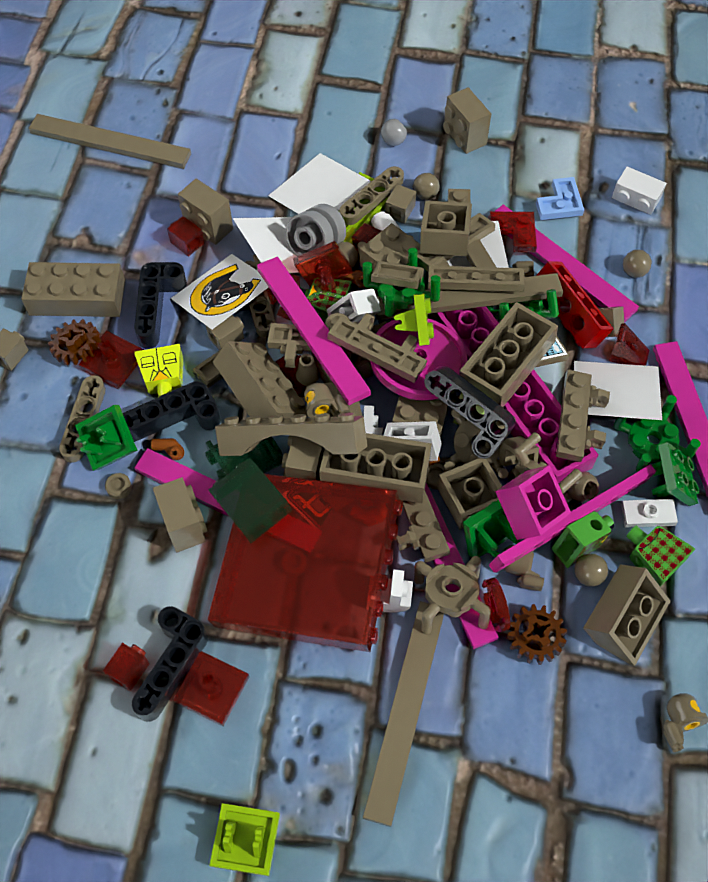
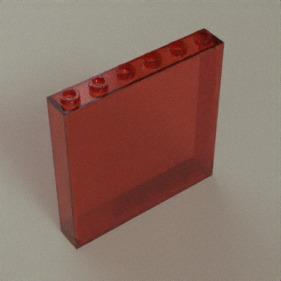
M246 472L208 621L215 628L371 652L372 644L376 645L378 639V628L375 627L377 617L381 618L384 604L383 601H380L382 591H386L388 587V575H385L387 565L391 566L393 561V550L390 548L392 540H396L398 534V525L395 524L396 517L401 516L403 501L399 500L397 490Z

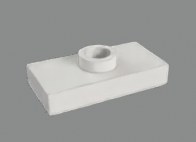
M673 499L627 500L621 503L625 527H634L636 525L638 527L676 526L678 523Z

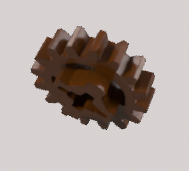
M73 319L69 325L64 322L62 329L56 328L57 334L50 335L52 341L48 342V345L50 346L51 354L59 363L63 361L67 366L71 361L74 365L78 364V360H82L84 363L87 362L86 357H94L95 355L92 351L100 349L98 343L101 342L96 326L94 327L92 322L86 324L84 319L79 323Z
M532 604L530 611L523 606L521 607L520 615L517 613L513 614L512 620L514 622H509L507 629L511 631L507 634V639L514 641L510 649L519 650L518 658L525 655L527 656V663L530 664L534 658L537 660L538 665H541L544 658L548 662H552L554 654L560 655L562 652L560 647H564L567 642L566 639L562 638L567 633V629L560 628L563 619L555 620L556 611L553 610L548 614L545 605L542 606L541 610H537L535 604ZM523 623L525 632L519 635V627ZM533 631L535 634L543 633L541 637L539 635H531ZM553 633V634H554V642H553V645L551 646V645H550L551 641H550V639H549V636Z

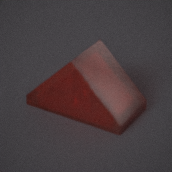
M622 323L613 342L609 361L618 364L646 366L650 350L626 323Z

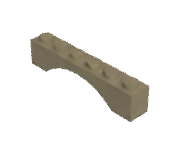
M324 413L315 415L314 418H307L306 414H299L288 419H284L283 415L270 416L268 419H261V416L247 417L246 420H239V417L234 416L225 418L224 423L215 426L220 456H242L253 450L263 439L279 435L298 436L311 440L332 454H358L368 447L364 416H354L353 413H342L338 417H330V414Z

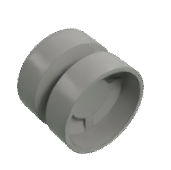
M328 204L315 205L292 217L286 227V239L290 249L296 256L306 261L317 260L331 252L338 243L344 242L346 237V225L342 215L337 209Z

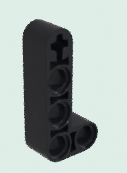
M150 262L144 264L140 270L134 329L138 342L144 349H152L159 343L164 292H180L187 286L184 268L180 263Z
M439 366L425 376L424 384L432 394L481 429L472 444L474 454L482 459L489 458L494 454L515 426L514 416L447 366ZM456 389L463 393V399L458 398ZM476 405H480L484 409V414H480L476 410ZM496 420L504 423L505 430L497 426ZM483 440L490 443L491 449L484 446Z
M201 381L191 382L123 413L134 442L194 415L199 425L205 430H214L215 426L219 425L221 421L217 404L207 386Z
M173 606L163 608L159 612L157 620L163 633L171 638L172 641L132 699L133 711L145 722H151L160 716L208 642V635L203 624ZM178 618L175 625L166 626V622L169 619ZM191 632H201L197 639H188V635ZM185 654L182 662H172L175 655ZM169 677V682L166 686L157 687V682L160 678ZM144 703H145V704H150V703H151L152 706H151L150 709H148V708H144V709H143V708H142V705H143Z

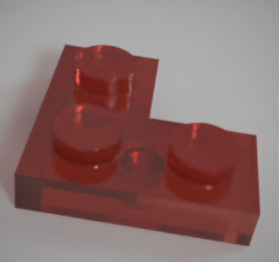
M490 211L489 220L499 222L501 234L512 235L513 252H536L537 241L534 212Z

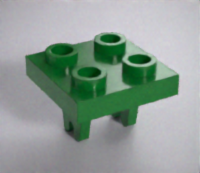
M112 405L75 425L79 434L76 441L83 444L80 450L87 454L93 471L100 470L138 451L119 405Z
M668 442L658 445L661 461L652 465L656 470L653 476L664 474L666 484L652 489V494L657 495V498L673 495L688 506L699 504L697 499L699 488L693 479L692 471H694V465L691 458L686 457L679 449H676Z
M499 500L492 502L488 507L463 521L468 554L471 558L474 556L481 557L487 552L496 558L499 555L497 551L499 549L498 545L508 539L515 544L521 542L516 539Z

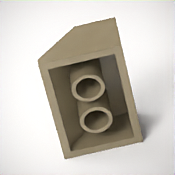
M620 564L583 629L597 645L626 663L635 666L668 607L670 600L646 568Z

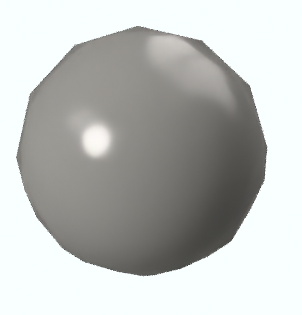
M389 119L383 124L381 135L384 142L388 145L397 146L406 139L407 130L399 120Z

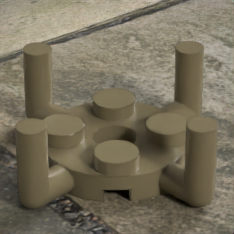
M454 409L451 410V415L459 424V427L454 435V449L456 453L444 462V467L447 471L454 469L461 461L469 463L479 458L472 450L471 440L480 433L481 429ZM498 420L496 422L500 429L505 428L502 421ZM486 441L484 446L491 449L490 443ZM499 448L486 459L497 475L504 479L508 476V471L499 463Z
M534 432L514 450L519 463L508 472V480L512 481L527 470L547 466L544 462L538 464L530 460L526 454L541 441L538 433ZM574 469L558 483L567 504L572 498L566 491L583 476L578 469Z
M472 557L466 565L453 563V565L444 566V564H440L434 568L423 561L415 563L414 582L419 585L423 584L425 576L427 577L425 597L430 605L422 614L421 631L424 634L431 633L433 618L439 611L451 617H459L462 613L472 608L480 613L478 626L481 629L488 628L491 608L478 599V578L481 568L480 557ZM455 584L460 590L449 592L445 586Z

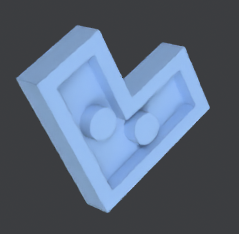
M574 177L553 179L552 188L555 196L540 197L536 200L540 220L583 216L584 207Z

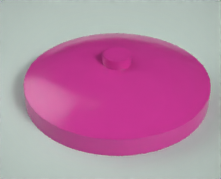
M428 319V323L433 322L434 338L430 339L429 345L419 346L418 332L395 329L397 324L402 323L401 320H392L378 330L377 335L402 346L409 334L418 338L414 352L426 359L427 363L415 383L370 361L374 374L385 387L400 396L414 400L438 399L426 388L424 384L425 376L439 366H447L459 374L461 368L468 361L462 341L451 329L437 321Z

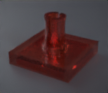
M336 241L293 258L294 266L310 288L314 279L319 278L321 289L324 292L330 291L329 285L332 290L336 288L334 279L337 280L353 273L350 263Z
M106 330L100 337L101 342L98 343L100 349L92 351L95 356H87V362L84 363L81 360L78 365L80 370L90 375L99 376L107 384L119 389L138 365L135 352L144 349Z
M200 651L173 700L175 703L224 726L250 676L248 673Z

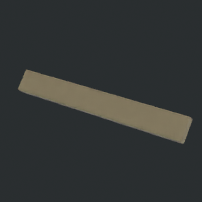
M37 114L29 126L31 134L182 169L185 168L191 156V149L41 114Z
M557 273L524 277V292L440 289V300L438 302L431 301V313L499 305L504 302L515 303L546 299V291L550 289H555L557 297H562L563 289ZM376 296L381 309L376 314L377 320L391 319L399 313L415 308V303L408 305L407 309H396L392 317H387L382 299Z
M422 601L419 602L363 815L365 820L388 827L392 825L444 613L439 611L433 618L431 633L424 634L421 631L422 614L430 604Z

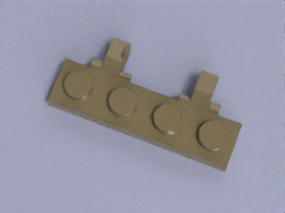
M368 313L364 315L359 323L351 322L340 316L328 332L327 339L413 383L416 382L427 363L426 359L414 352L418 338L409 334L402 346L394 344L370 331L374 325L375 317Z
M271 323L267 342L268 348L280 349V354H285V367L295 368L297 354H303V351H311L295 325ZM340 346L349 359H351V355H358Z
M567 370L565 374L556 457L581 462L584 457V449H590V447L602 449L606 442V433L598 430L590 431L591 427L587 426L588 408L592 407V405L605 408L610 397L609 391L600 388L596 389V386L591 385V374Z
M425 490L422 503L379 496L382 506H384L385 502H398V505H402L409 521V531L403 536L396 535V543L399 550L412 546L414 550L420 549L425 563L450 554V549Z

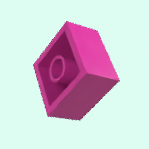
M550 465L527 470L495 491L517 540L541 536L571 514Z

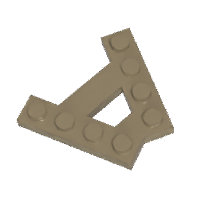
M481 213L471 218L468 253L465 256L471 267L449 266L447 261L453 258V255L420 253V250L417 251V264L429 272L428 289H431V277L438 275L441 278L440 289L524 292V268L496 267L480 241L495 231V223Z

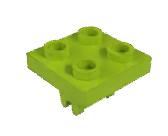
M425 293L415 294V308L394 316L395 320L402 321V323L395 326V329L418 332L419 346L429 345L430 339L434 338L433 322L428 323L427 314L432 312L430 298H425Z
M222 803L209 866L269 877L280 813Z

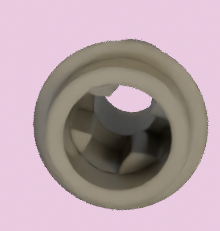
M303 354L299 358L296 379L302 385L310 386L316 383L320 374L313 356Z

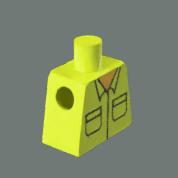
M180 344L135 352V357L149 394L158 393V397L182 387L183 355Z

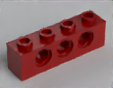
M548 261L536 276L558 274L563 289L562 297H557L558 317L561 319L562 325L571 332L578 346L583 349L596 348L614 328L562 262Z

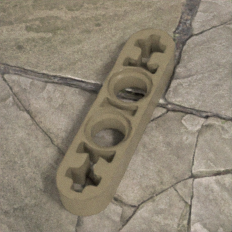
M396 166L387 168L340 207V214L345 224L354 225L389 197L397 184L402 186L404 181L403 170ZM383 187L385 190L383 192H377L374 190V188ZM361 199H368L370 203L361 204L359 201Z
M254 261L245 262L257 270V266ZM265 290L251 300L248 306L257 334L260 337L267 338L270 325L275 323V318L267 291ZM258 304H263L266 306V309L256 311L254 307ZM266 318L268 328H264L262 319Z
M91 375L85 378L81 384L59 447L62 457L67 462H77L82 459L85 453L81 452L80 447L83 444L76 441L79 434L74 433L73 429L76 424L99 412L106 391L103 380L99 376ZM93 387H94V389H93V391H92L93 397H91L90 388H93ZM84 404L93 405L89 412L80 411Z

